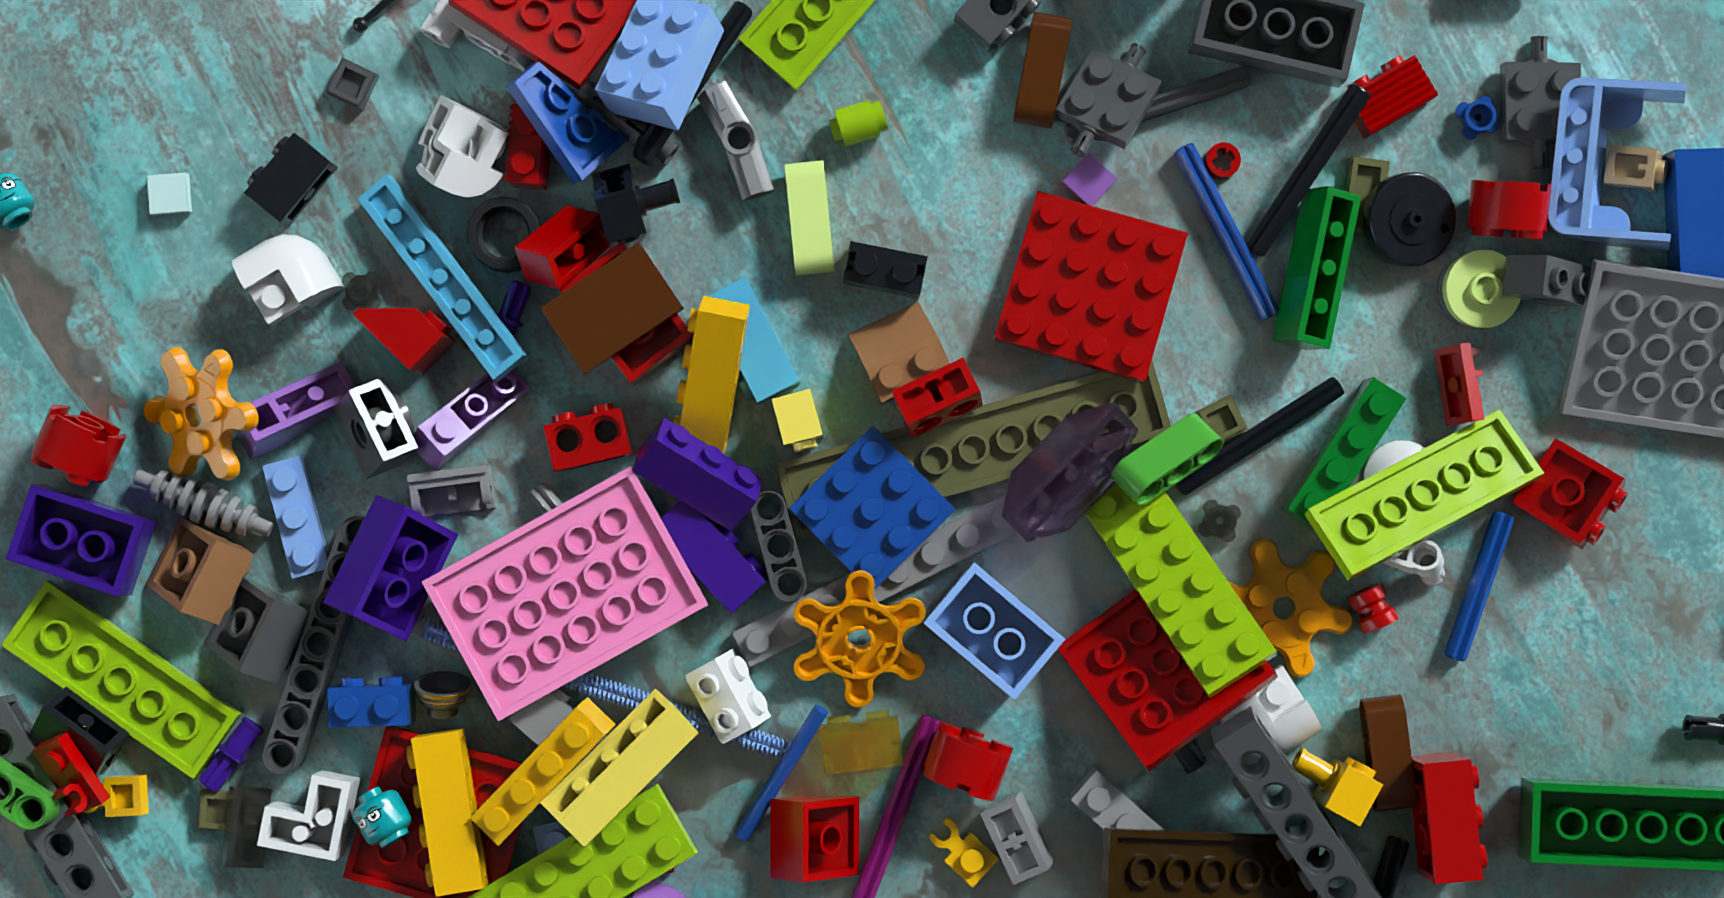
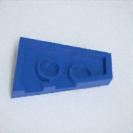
M539 61L527 67L506 85L508 91L573 184L583 181L629 139L620 130L614 132L602 121L603 116L594 108L588 110L574 98V91Z

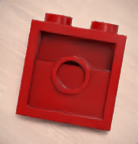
M1555 438L1538 463L1544 474L1540 479L1521 488L1512 504L1514 507L1546 525L1548 530L1578 548L1583 549L1587 542L1595 545L1603 534L1606 525L1601 523L1607 512L1611 510L1616 513L1624 503L1628 495L1623 490L1626 486L1625 478Z

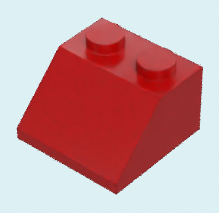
M358 308L353 313L409 370L422 375L456 342L449 335L453 328L437 313L434 314L431 310L424 313L416 308Z
M791 796L770 799V878L804 883L859 875V796Z

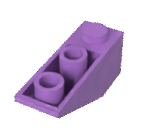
M511 370L499 381L493 380L487 373L418 426L414 433V439L418 446L416 451L434 471H437L473 442L522 398L530 388L514 370Z

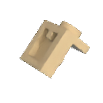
M1610 144L1603 183L1606 186L1646 189L1648 193L1657 194L1659 184H1664L1666 181L1668 162L1663 160V155L1656 148Z

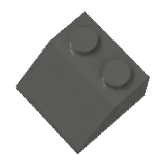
M244 577L233 596L229 611L224 614L219 625L213 624L204 645L239 672L278 684L283 672L289 666L291 655L303 634L310 612L294 600Z

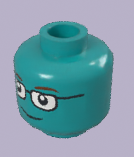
M6 172L0 174V229L4 228L6 231L20 228L32 218L33 214L31 211L34 208L35 200L17 174Z
M378 786L358 797L361 805L354 810L352 816L368 844H379L383 849L409 834L407 827L412 823V816L396 790L382 792Z

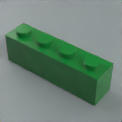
M1331 186L1309 189L1301 200L1272 341L1303 350L1330 349L1361 201L1360 195Z
M1374 377L1365 379L1280 510L1312 531H1315L1304 515L1306 511L1350 487L1407 398Z

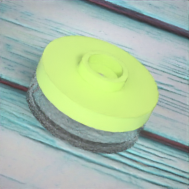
M1475 250L1459 254L1445 264L1438 276L1436 296L1439 307L1451 322L1467 329L1490 328L1504 323L1514 314L1521 299L1502 294L1506 256L1493 250Z

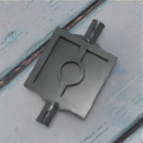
M1539 35L1530 38L1531 60L1500 64L1501 142H1521L1528 146H1533V169H1549V146L1556 143L1561 92L1569 81L1581 77V63L1557 62L1548 59V36Z
M1132 43L1123 60L1114 59L1093 48L1056 108L1055 117L1072 124L1080 132L1070 148L1073 154L1077 155L1079 151L1078 156L1085 157L1093 140L1108 141L1124 150L1126 149L1160 91L1162 83L1161 80L1137 68V65L1146 53V49L1142 45L1138 48V43Z

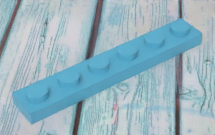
M384 175L357 198L493 380H501L528 357L392 176Z

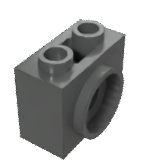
M384 377L349 390L333 408V412L366 479L401 466L418 448L414 439V425L409 410L403 400L396 393L390 391Z

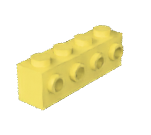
M654 689L540 803L585 847L699 732L657 689Z

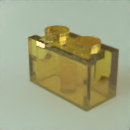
M875 710L865 712L866 719L851 721L850 714L826 717L827 724H821L819 727L825 775L902 766L903 757L897 715L889 716V710Z

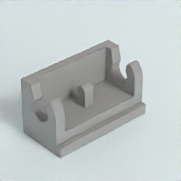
M478 465L407 475L412 510L425 517L496 508L491 465Z
M1021 790L1010 794L1007 799L997 803L995 801L989 804L984 811L980 812L1013 885L1050 869L1054 859Z

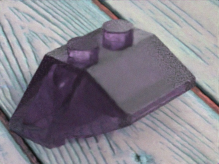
M1114 402L1066 416L1011 472L1001 516L1026 542L1033 541L1038 537H1047L1069 531L1116 483L1111 478L1112 471L1124 457L1131 453L1132 441L1136 438L1138 428Z

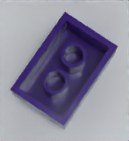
M31 484L6 560L117 597L131 596L157 521L49 485Z
M376 495L323 603L407 642L429 596L422 581L442 570L458 534L407 506Z

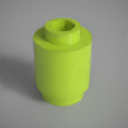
M868 99L835 109V118L828 120L834 141L842 140L844 147L878 138L881 132L888 131L880 100L871 103Z

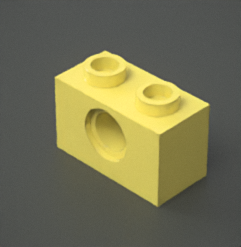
M807 389L773 398L772 403L784 446L786 448L793 446L795 453L818 447L816 440L824 437L811 390Z

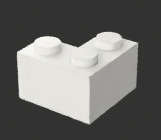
M323 770L313 774L305 807L278 801L265 806L257 846L332 861L345 855L360 778Z

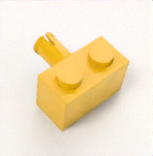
M1301 748L1292 761V766L1296 772L1318 784L1313 796L1319 804L1358 826H1361L1384 785L1373 779L1376 774L1375 770L1347 756L1345 762L1333 757L1329 764L1307 752L1306 749Z

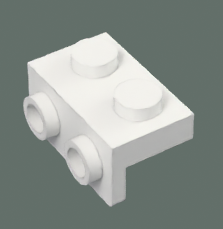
M734 648L685 676L722 744L750 731L771 717L767 710L765 697L756 690L749 677L746 662L737 655Z

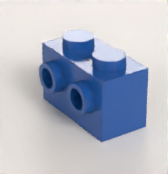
M401 676L379 677V684H363V678L361 677L340 678L339 685L327 688L328 728L407 726L416 722L414 683H402Z

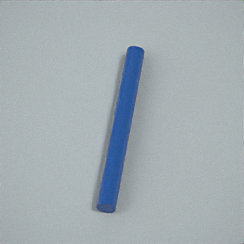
M814 705L738 826L735 835L741 840H749L770 807V799L776 797L826 718L828 712L823 707Z

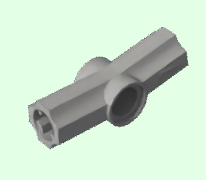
M726 80L705 89L696 98L725 148L742 201L753 200L774 192L755 129L748 121ZM744 131L750 135L751 141L746 148L735 149L731 147L729 140L735 132Z

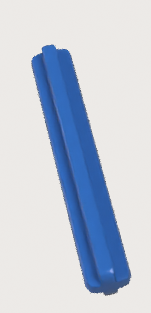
M1494 512L1491 515L1445 649V655L1451 659L1461 662L1467 660L1514 523V518L1508 514Z

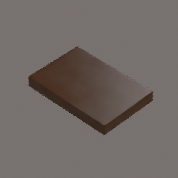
M638 242L540 309L582 372L586 375L682 311L684 307L641 243Z

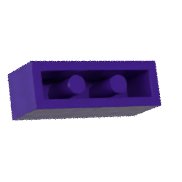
M666 418L661 420L639 448L632 469L633 472L730 531L738 525L757 502L763 480L749 467L738 464L725 456L715 446L704 443L691 435L684 427L675 425Z
M683 501L677 502L661 517L688 568L731 614L768 581L762 575L767 571L765 566L752 553L745 557L738 550L736 545L740 540L732 531L724 526L719 529L709 517Z

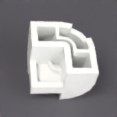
M441 95L418 144L424 146L422 163L418 164L416 170L419 175L432 185L453 195L467 198L482 195L495 187L504 175L492 167V165L502 155L506 145L505 139L509 133L506 132L507 129Z
M281 234L267 239L232 260L233 268L245 290L249 291L266 322L271 326L302 307L314 308L345 289L344 284L324 252L315 243L298 235Z
M1279 665L1274 668L1278 678L1219 721L1223 724L1251 706L1282 752L1287 753L1319 733L1322 727L1308 701L1303 698L1285 668ZM1251 753L1257 757H1261V755L1257 753Z

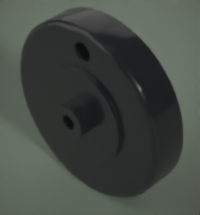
M1419 172L1395 174L1382 180L1369 194L1363 210V230L1371 249L1384 261L1397 266L1424 265L1439 257L1450 244L1456 226L1455 206L1447 189L1435 178Z

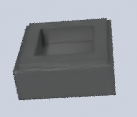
M342 57L326 93L363 111L380 76Z

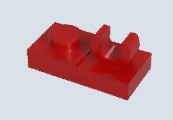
M1470 343L1434 349L1446 426L1485 420L1479 383L1476 380V377L1483 375V369L1475 370L1473 356L1480 354V350L1478 348H1471Z
M67 732L40 743L32 750L42 769L59 788L54 792L53 798L57 800L65 797L70 804V809L64 813L66 817L99 806L110 798V795Z

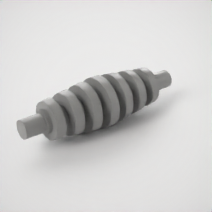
M139 469L134 476L133 484L148 489L151 500L159 503L163 499V506L169 510H173L177 506L176 512L178 515L184 518L190 515V521L198 525L205 520L206 527L215 529L221 523L220 529L229 533L237 525L236 534L241 536H247L249 532L253 531L269 537L273 530L274 523L259 517L257 507L248 504L243 510L244 500L235 496L230 501V492L224 489H220L217 492V486L210 482H206L202 486V481L199 479L191 478L187 482L186 476L177 474L171 480V472L164 470L153 475Z

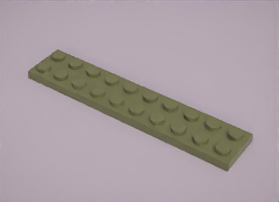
M1151 361L1145 383L1100 372L983 405L913 439L906 427L882 433V435L943 497H948L1151 440L1171 427L1154 364ZM856 441L775 463L796 539L814 533L789 508Z

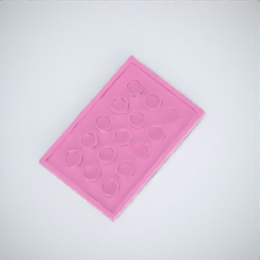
M632 466L422 581L425 590L498 721L709 605L637 474L632 471Z

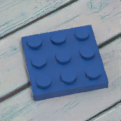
M874 426L864 433L789 508L852 573L862 570L871 574L875 583L874 590L956 510Z

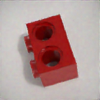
M964 357L892 390L896 408L912 439L983 406L980 389Z
M605 403L590 407V415L576 418L575 412L572 411L552 416L553 423L543 425L553 471L561 472L634 455L624 409H614L613 403ZM605 421H612L617 427V435L609 443L601 442L597 436L599 425ZM566 430H574L579 437L578 446L570 452H565L559 444L560 436Z

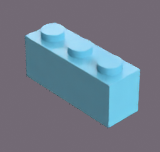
M746 276L708 295V297L750 305L740 365L743 376L738 379V383L747 400L755 397L757 403L761 404L800 384Z

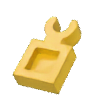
M147 774L103 778L102 785L110 795V798L103 804L83 812L92 813L100 811L105 807V817L142 816L149 814Z
M945 817L943 822L950 828V835L945 839H941L931 832L929 838L935 846L950 850L944 861L973 888L996 864L999 857L971 830L964 838L960 837L956 823L951 818Z

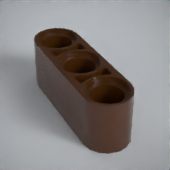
M1040 12L1033 13L1013 122L1052 129L1072 18Z
M1398 694L1360 699L1359 712L1366 766L1376 771L1373 779L1384 784L1372 805L1374 811L1381 812L1416 807L1417 796L1406 710L1402 696Z

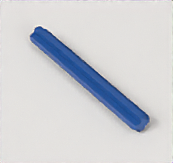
M1189 143L1176 150L1175 157L1258 318L1264 321L1277 315L1279 307L1195 145Z

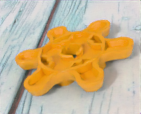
M172 347L161 357V366L169 384L166 397L155 396L146 402L143 409L144 416L149 422L161 425L164 432L171 434L173 448L168 464L174 474L192 475L196 470L199 458L203 456L217 478L228 481L233 480L239 475L240 463L232 449V437L238 430L245 432L254 430L258 424V412L251 403L237 402L231 397L227 382L232 373L233 363L227 351L218 349L211 352L204 359L202 369L199 371L192 366L184 349ZM196 405L198 406V414L201 418L200 424H198L199 420L196 415V409L193 407Z
M1259 538L1251 544L1249 550L1250 558L1254 564L1252 578L1244 584L1229 583L1274 648L1283 655L1288 673L1293 677L1305 678L1312 673L1315 666V661L1310 651V641L1313 636L1323 631L1343 635L1351 630L1354 624V617L1348 608L1331 605L1322 596L1323 583L1333 574L1336 566L1329 552L1324 550L1314 551L1302 565L1291 567L1281 560L1278 547L1273 540ZM1280 597H1287L1294 604L1293 612L1287 619H1279L1273 612V604Z
M862 570L854 571L847 577L845 582L846 597L841 603L834 606H825L814 599L805 598L800 600L794 608L796 622L801 626L811 629L817 639L814 648L796 658L793 668L795 675L803 681L815 680L825 673L840 675L845 682V700L851 706L858 708L864 707L872 701L874 695L873 682L878 675L885 672H893L902 679L915 680L923 674L925 669L923 658L919 654L906 649L902 642L903 634L906 630L920 624L924 620L926 615L924 604L914 597L905 598L894 605L878 603L874 597V579L871 574ZM866 629L870 635V639L863 645H855L848 639L849 633L856 630Z

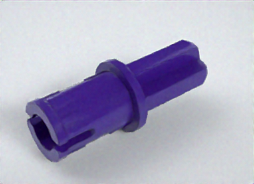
M513 280L510 283L499 313H496L513 337L518 327L523 326V323L519 321L531 292L529 285L517 280Z
M244 716L227 741L217 746L219 752L201 774L199 781L209 790L219 791L238 764L243 765L245 763L244 756L260 734L264 732V729Z

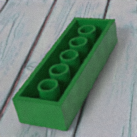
M1521 778L1518 856L1531 863L1724 871V787Z

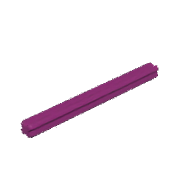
M928 715L920 717L852 898H875L921 778L923 765L934 734L940 721Z

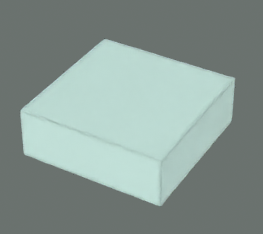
M188 173L147 175L150 215L192 213Z

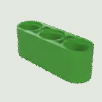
M1192 413L1124 457L1113 469L1111 478L1137 505L1142 506L1212 460L1221 450L1224 441L1198 414Z
M0 757V777L4 778L10 786L7 797L0 794V814L26 830H33L53 822L60 812L59 799L55 800L52 791ZM33 799L38 801L43 808V814L40 819L35 818L30 812V804Z

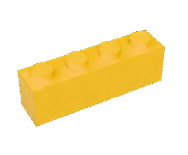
M703 296L699 309L692 308L687 331L694 333L693 344H686L682 367L688 368L687 381L680 380L676 403L683 404L681 416L675 415L673 423L684 427L691 435L708 445L715 446L724 454L728 442L750 305Z
M587 697L556 727L470 819L499 846L616 724Z
M465 728L417 735L411 738L412 745L407 746V759L410 769H416L418 785L413 786V798L416 808H422L424 824L419 825V836L422 847H428L430 863L425 865L428 887H434L435 897L483 889L489 884L481 830L470 819L477 811Z

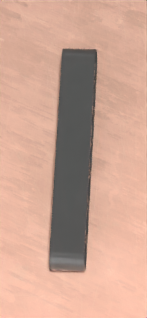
M366 514L349 515L342 520L338 528L263 749V764L268 771L274 774L281 775L300 767L306 758L327 696V688L330 687L353 620L352 616L343 612L339 616L334 617L328 612L327 604H324L323 601L339 571L341 561L345 559L354 540L352 527L356 522L363 521ZM320 632L326 634L331 643L328 652L325 654L318 652L314 645V639ZM306 670H311L317 676L318 683L313 691L307 690L302 685V675ZM293 707L299 708L304 713L305 723L301 728L293 726L289 720V712ZM279 745H285L291 750L292 761L289 765H284L277 759L276 752Z

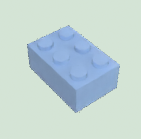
M688 0L636 1L595 88V91L610 113L679 130L724 32L711 6Z
M974 562L966 568L922 621L1014 700L1065 640L1064 637Z

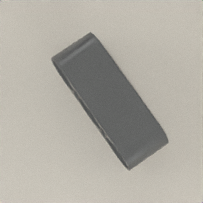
M763 491L759 493L757 502L751 508L755 529L771 588L775 596L782 601L793 602L800 599L806 592L808 586L807 576L784 497L774 491ZM766 497H773L780 504V512L772 520L764 519L758 510L759 503ZM775 535H783L790 542V551L784 557H776L769 551V541ZM785 573H794L801 581L800 590L794 595L784 594L779 588V579Z

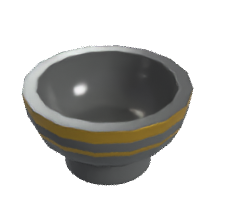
M451 671L427 673L417 678L414 682V690L418 700L427 707V714L436 719H447L456 716L459 712V706L467 700L471 687V681L467 676Z

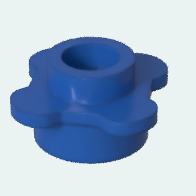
M1481 96L1477 101L1470 104L1462 102L1456 107L1455 113L1457 117L1461 118L1464 127L1462 135L1466 139L1473 140L1478 134L1484 132L1494 133L1500 127V121L1496 118L1497 114L1493 106V100L1488 96ZM1476 114H1479L1481 116L1480 121H1476L1474 119V116Z

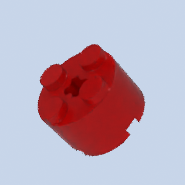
M1471 180L1467 227H1472V235L1503 237L1504 229L1511 230V237L1543 239V231H1548L1549 226L1548 211L1551 184Z
M51 405L32 448L31 462L46 469H53L55 467L66 472L65 478L81 486H88L90 480L97 483L107 481L127 437L126 434L118 435L121 430L120 428L91 413L81 411L80 415L73 416L67 414L70 407Z
M940 721L921 773L926 778L950 789L956 790L958 788L969 792L968 795L994 801L1011 758L1013 747L992 739L990 742L983 739L985 734L965 726L961 729L950 723Z

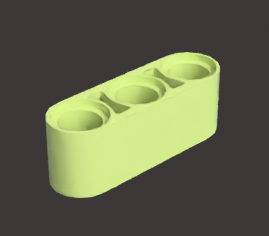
M824 160L785 164L796 276L835 272Z

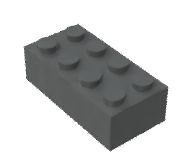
M1200 0L1187 53L1339 88L1348 79L1365 3L1353 0Z

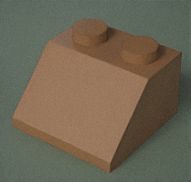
M919 302L913 303L848 334L881 405L894 399L892 390L950 364Z
M181 516L146 585L180 612L219 625L224 614L229 611L232 605L233 596L241 580L249 572L254 554L237 542L201 524L193 523L187 517Z

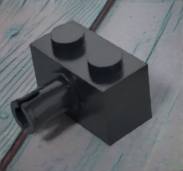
M630 163L592 174L594 199L608 243L617 241L623 244L635 241L640 237V234L647 233L644 216H647V211L681 203L674 178L640 188L639 185H636Z

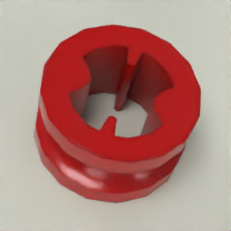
M1217 143L1206 153L1204 164L1213 178L1227 179L1239 169L1241 155L1238 149L1231 143ZM1217 151H1224L1223 156L1227 153L1231 156L1232 161L1227 165V171H1221L1222 166L1217 169L1213 165V161L1217 158Z

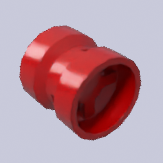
M1383 582L1365 587L1346 598L1351 609L1356 610L1360 617L1358 624L1363 634L1381 629L1399 619L1395 608L1390 606L1386 600L1387 591Z

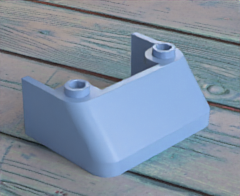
M1580 77L1569 81L1564 86L1560 97L1548 211L1550 226L1556 233L1605 246L1669 250L1671 234L1630 231L1629 217L1622 209L1613 206H1600L1608 130L1624 131L1633 128L1641 119L1643 101L1684 103L1687 83Z

